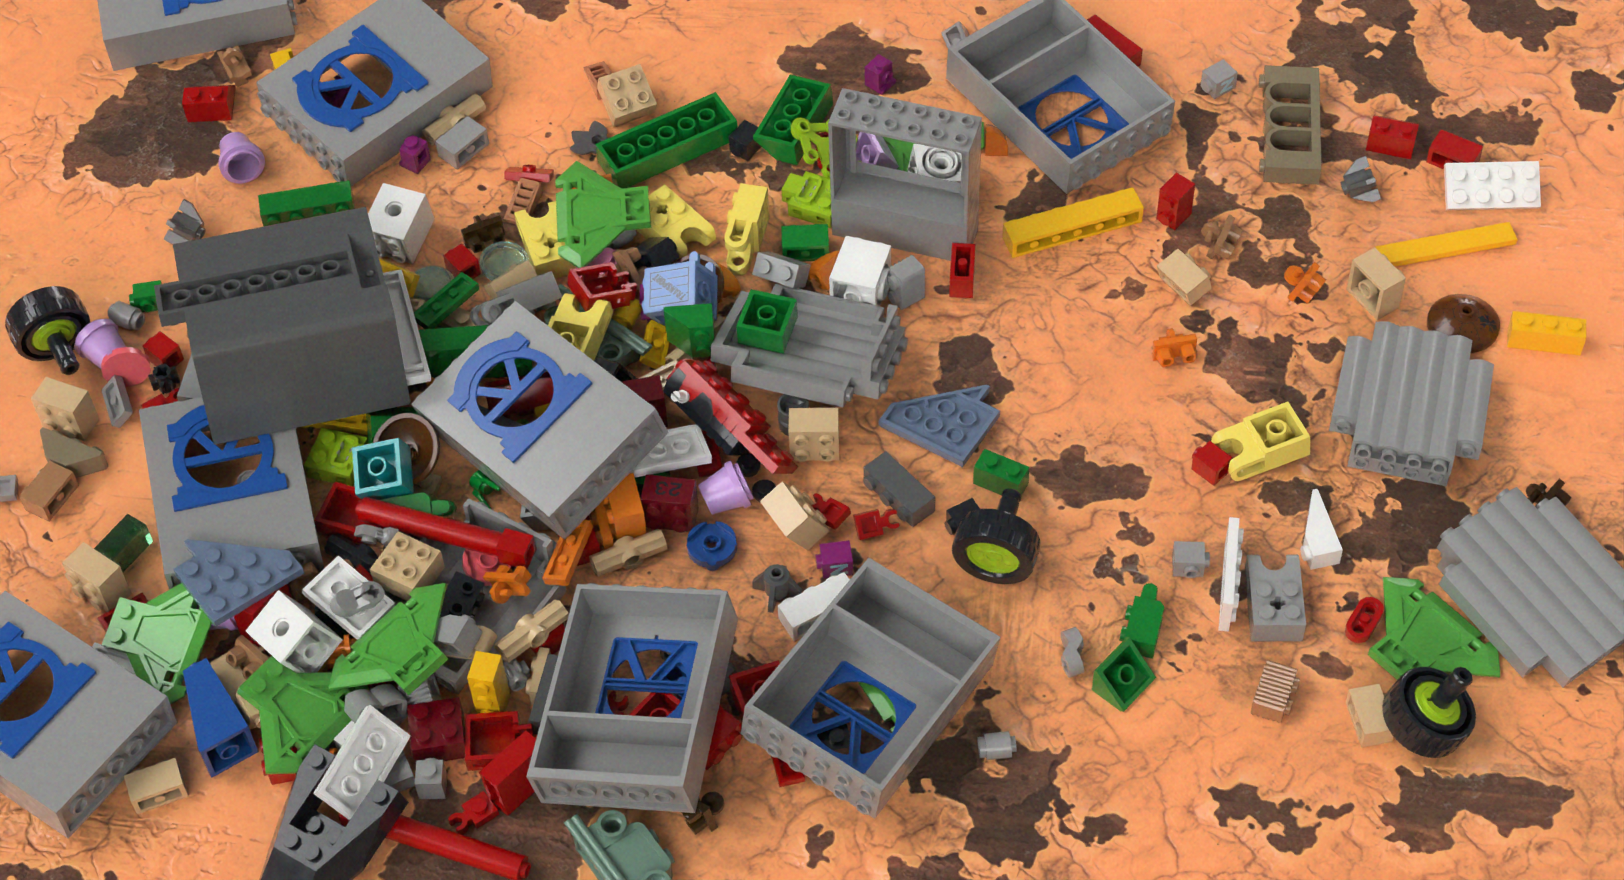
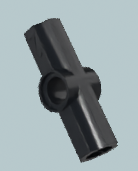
M339 533L332 534L324 547L325 552L334 558L339 556L343 560H350L354 566L353 568L361 564L370 574V568L378 559L377 554L371 547L364 543L357 545Z

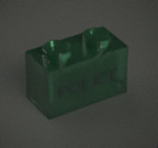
M127 514L94 549L118 564L122 572H124L153 540L147 525Z

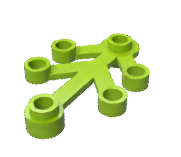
M796 118L791 124V134L794 138L801 141L804 161L807 164H814L818 157H820L822 164L821 172L823 176L830 178V172L827 170V168L830 169L829 137H820L816 134L817 132H827L829 134V119L826 123H810L805 118ZM811 142L817 146L818 152L812 149Z

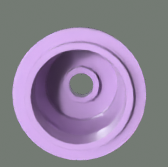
M232 132L221 139L218 165L221 174L226 180L232 183L243 184L256 179L262 173L265 167L264 155L261 149L253 144L245 134Z
M97 319L87 324L78 333L74 344V350L81 358H87L100 369L103 357L106 354L108 356L112 353V350L126 347L118 333V326L111 319Z
M731 460L724 463V467L698 484L712 515L743 506L747 508L752 505L750 500L754 499L738 463L733 464Z

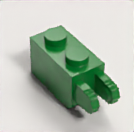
M426 492L381 499V501L442 517L454 515L457 508L455 502L446 499L438 500L433 494H427Z
M1148 583L1144 585L1141 596H1135L1133 605L1127 606L1125 620L1129 621L1127 627L1122 626L1119 641L1123 642L1126 637H1130L1143 657L1153 659L1162 625L1164 605L1156 599L1158 593L1157 586Z

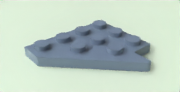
M982 385L891 403L879 419V426L963 467L1000 417V410L982 402L990 391V386Z
M187 539L184 542L193 558L173 569L176 577L215 627L304 574L303 567L288 550Z

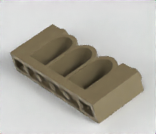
M1265 65L1264 74L1259 75V88H1263L1264 97L1263 110L1265 120L1263 133L1266 137L1263 151L1264 159H1260L1259 172L1263 173V182L1319 185L1321 175L1319 68ZM1274 99H1308V104L1282 103ZM1274 122L1308 123V128L1279 126ZM1274 146H1309V152L1280 150Z

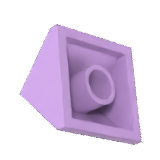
M859 132L856 143V161L892 169L899 167L883 136Z

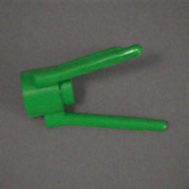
M480 470L476 471L469 480L470 486L474 488L472 494L491 509L482 495H488L494 489L499 491L502 488Z

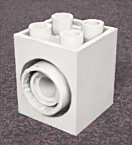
M913 144L907 170L915 174L961 183V153Z
M386 183L382 184L368 213L378 257H389L399 263H414L435 219L426 194Z
M845 236L829 277L830 296L880 307L890 287L887 278L890 277L891 245L863 240L858 237Z
M279 590L246 630L278 662L296 673H317L343 640L308 608Z

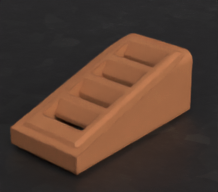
M605 61L583 67L598 100H601L597 89L598 79L612 74Z
M520 178L504 216V222L516 225L514 212L526 210L529 216L532 215L543 194L540 182Z

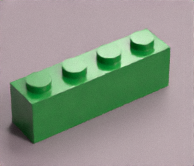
M350 180L258 195L263 227L355 209Z

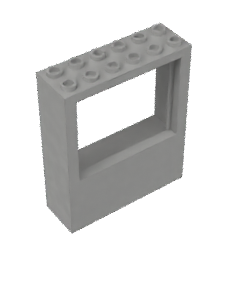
M842 88L828 122L832 235L844 238L845 236L858 237L863 240L881 242L891 245V248L949 261H951L952 243L973 244L978 232L982 117ZM856 131L961 153V183L856 161Z

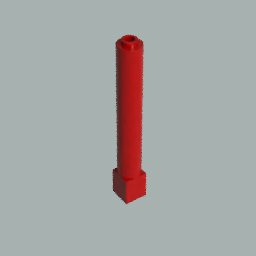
M364 497L362 501L360 500L355 510L359 521L384 528L399 529L403 533L498 557L499 563L514 567L524 566L528 569L537 550L534 536L507 528L500 532L369 497Z
M339 814L341 825L346 827L350 820ZM404 815L399 816L385 837L386 839L511 880L527 878L531 869V863L528 862V856Z

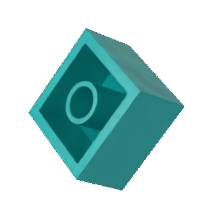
M400 438L352 447L355 495L359 498L369 497L381 500L414 493L410 446Z

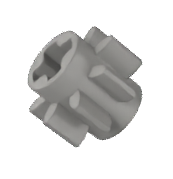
M516 659L509 663L504 662L508 686L513 691H519L526 687L527 680L531 677L530 669L526 662L523 660L518 663Z

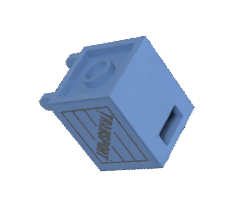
M692 251L687 262L646 268L642 281L644 288L643 314L665 326L663 307L712 303L713 320H717L718 275L715 274V265L712 262H708L703 266L700 264V254Z

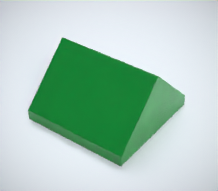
M1126 637L1094 670L1092 691L1122 712L1156 678L1130 637Z

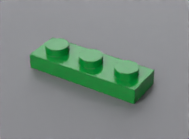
M461 272L414 312L416 323L424 329H434L479 290V284Z

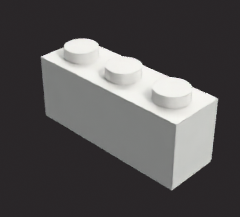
M845 572L837 576L833 575L815 587H808L803 593L793 598H786L778 605V619L793 641L803 637L850 579Z

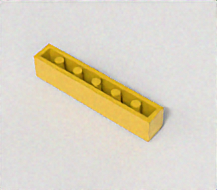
M1133 187L1122 189L1114 193L1100 195L1085 201H1078L1074 204L1056 207L1049 211L1003 223L1002 238L1011 257L1015 258L1141 223L1144 206Z

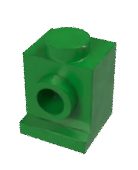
M161 280L133 284V294H129L130 305L139 308L141 312L157 311L154 285L162 284Z

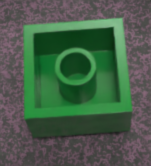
M751 289L736 325L738 344L784 354L798 318L797 299Z

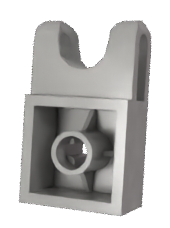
M550 271L496 292V298L472 308L471 320L476 326L490 325L515 301L532 314H535V310L538 312L557 305L555 300L562 298L553 272ZM480 310L484 321H481L478 317Z
M1247 555L1245 574L1251 641H1303L1306 617L1299 555H1286L1285 565L1279 570L1267 569L1262 564L1260 555Z

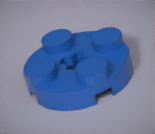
M715 521V524L702 522L696 525L687 537V552L690 559L695 564L706 567L709 571H715L720 566L730 562L737 552L736 536L732 528L718 521ZM707 542H717L716 547H707Z

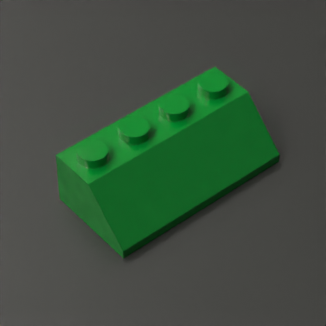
M790 74L753 135V140L777 161L798 165L804 152L801 141L794 138L791 134V124L796 118H805L810 123H822L833 105L831 84Z

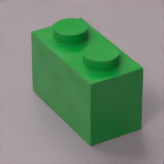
M828 224L781 226L783 256L805 262L815 261L829 253Z
M984 449L974 465L973 484L999 495H1002L1003 490L1012 488L1017 490L1022 496L1029 483L1030 467Z

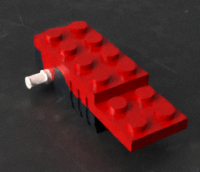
M683 359L677 362L674 370L666 378L663 392L703 431H706V434L711 439H714L715 443L722 447L727 455H743L751 452L772 474L794 473L798 468L793 462L794 457L786 450H781L776 445L777 440L766 433L771 427L765 421L767 419L766 416L759 410H754L749 405V399L743 394L737 393L732 388L733 384L727 378L721 377L716 372L717 368L712 363L694 359Z

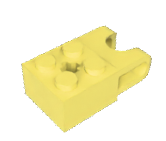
M740 183L738 192L733 194V209L728 211V227L725 233V248L728 250L726 259L727 269L735 275H743L748 272L754 251H760L770 218L768 187ZM736 257H741L744 260V263L739 266L733 264Z
M665 184L649 195L651 228L635 229L645 239L653 237H669V239H672L677 246L676 252L679 255V258L674 261L687 255L686 243L697 241L707 246L716 240L713 226Z
M556 201L548 203L549 211L541 218L529 216L526 210L514 212L516 225L527 257L537 275L552 271L556 279L568 275L569 269L576 268V266L558 255V247L564 246L565 242H558Z
M565 293L561 298L555 315L551 316L548 326L594 361L612 318V305L610 301L597 300L590 310L579 312L580 304L576 296Z
M1289 402L1245 417L1243 422L1216 432L1211 440L1212 443L1227 454H1239L1231 459L1228 467V473L1235 481L1247 479L1310 455V435Z

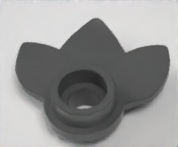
M593 121L589 131H572V140L575 144L570 147V150L580 155L597 154L595 144L608 139L606 127L597 121Z

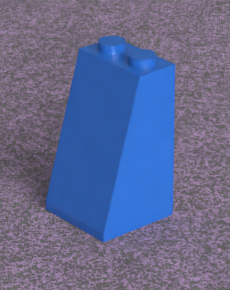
M207 658L200 662H195L183 670L198 750L209 775L213 778L259 751L249 726Z

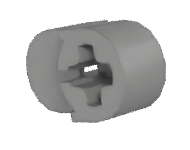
M374 581L362 582L350 589L339 591L331 599L330 608L339 617L353 616L365 609L374 608L384 598V589L379 583Z
M1076 627L1064 630L1060 633L1061 641L1065 648L1063 656H1061V666L1066 675L1071 678L1084 673V665L1080 657L1084 644L1083 638Z

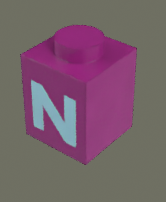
M850 540L819 544L820 554H815L817 569H822L823 579L833 575L837 576L843 572L847 576L853 575Z

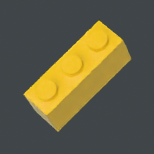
M1513 311L1507 331L1508 348L1581 356L1586 341V319Z
M476 651L467 676L476 714L506 712L511 694L502 656Z

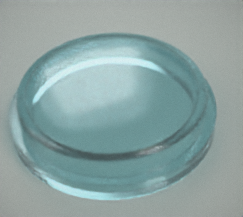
M507 241L497 242L489 245L482 252L480 268L482 273L492 281L519 263L529 260V257L524 248L516 243Z
M428 265L419 268L414 273L420 275L413 298H409L426 300L427 302L454 279L453 274L438 265Z

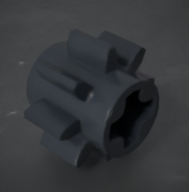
M166 363L154 367L153 374L148 375L153 391L159 389L163 394L171 392L175 389L176 383L181 382L176 367L170 368Z

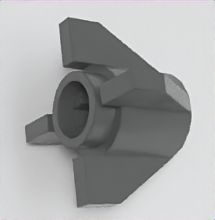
M1366 155L1354 161L1343 175L1344 181L1340 182L1344 195L1349 194L1353 199L1375 202L1380 200L1381 197L1378 188L1371 189L1377 185L1371 169L1365 170V168L1370 167Z
M183 199L178 209L183 213L177 211L173 218L166 222V225L173 230L168 229L164 240L171 244L202 239L206 231L203 228L204 222L193 203Z
M776 564L769 566L755 577L752 582L753 589L765 591L769 596L768 612L770 613L774 612L776 600H782L788 594L790 597H795L803 593L802 588L789 576L787 566Z

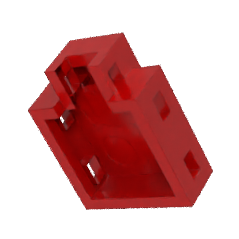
M612 262L569 269L567 285L585 312L590 310L597 300L610 301L612 309L630 306V301L635 300L637 284L629 283L628 281L629 273L627 271L617 273V268Z
M334 482L314 520L317 532L327 535L339 533L345 538L360 544L363 543L361 542L362 538L354 536L356 526L366 524L382 529L384 527L359 521L355 510L357 503L360 500L362 501V499L355 495V487L339 482Z
M518 711L465 714V763L467 770H482L525 730L534 736L532 724L520 725Z

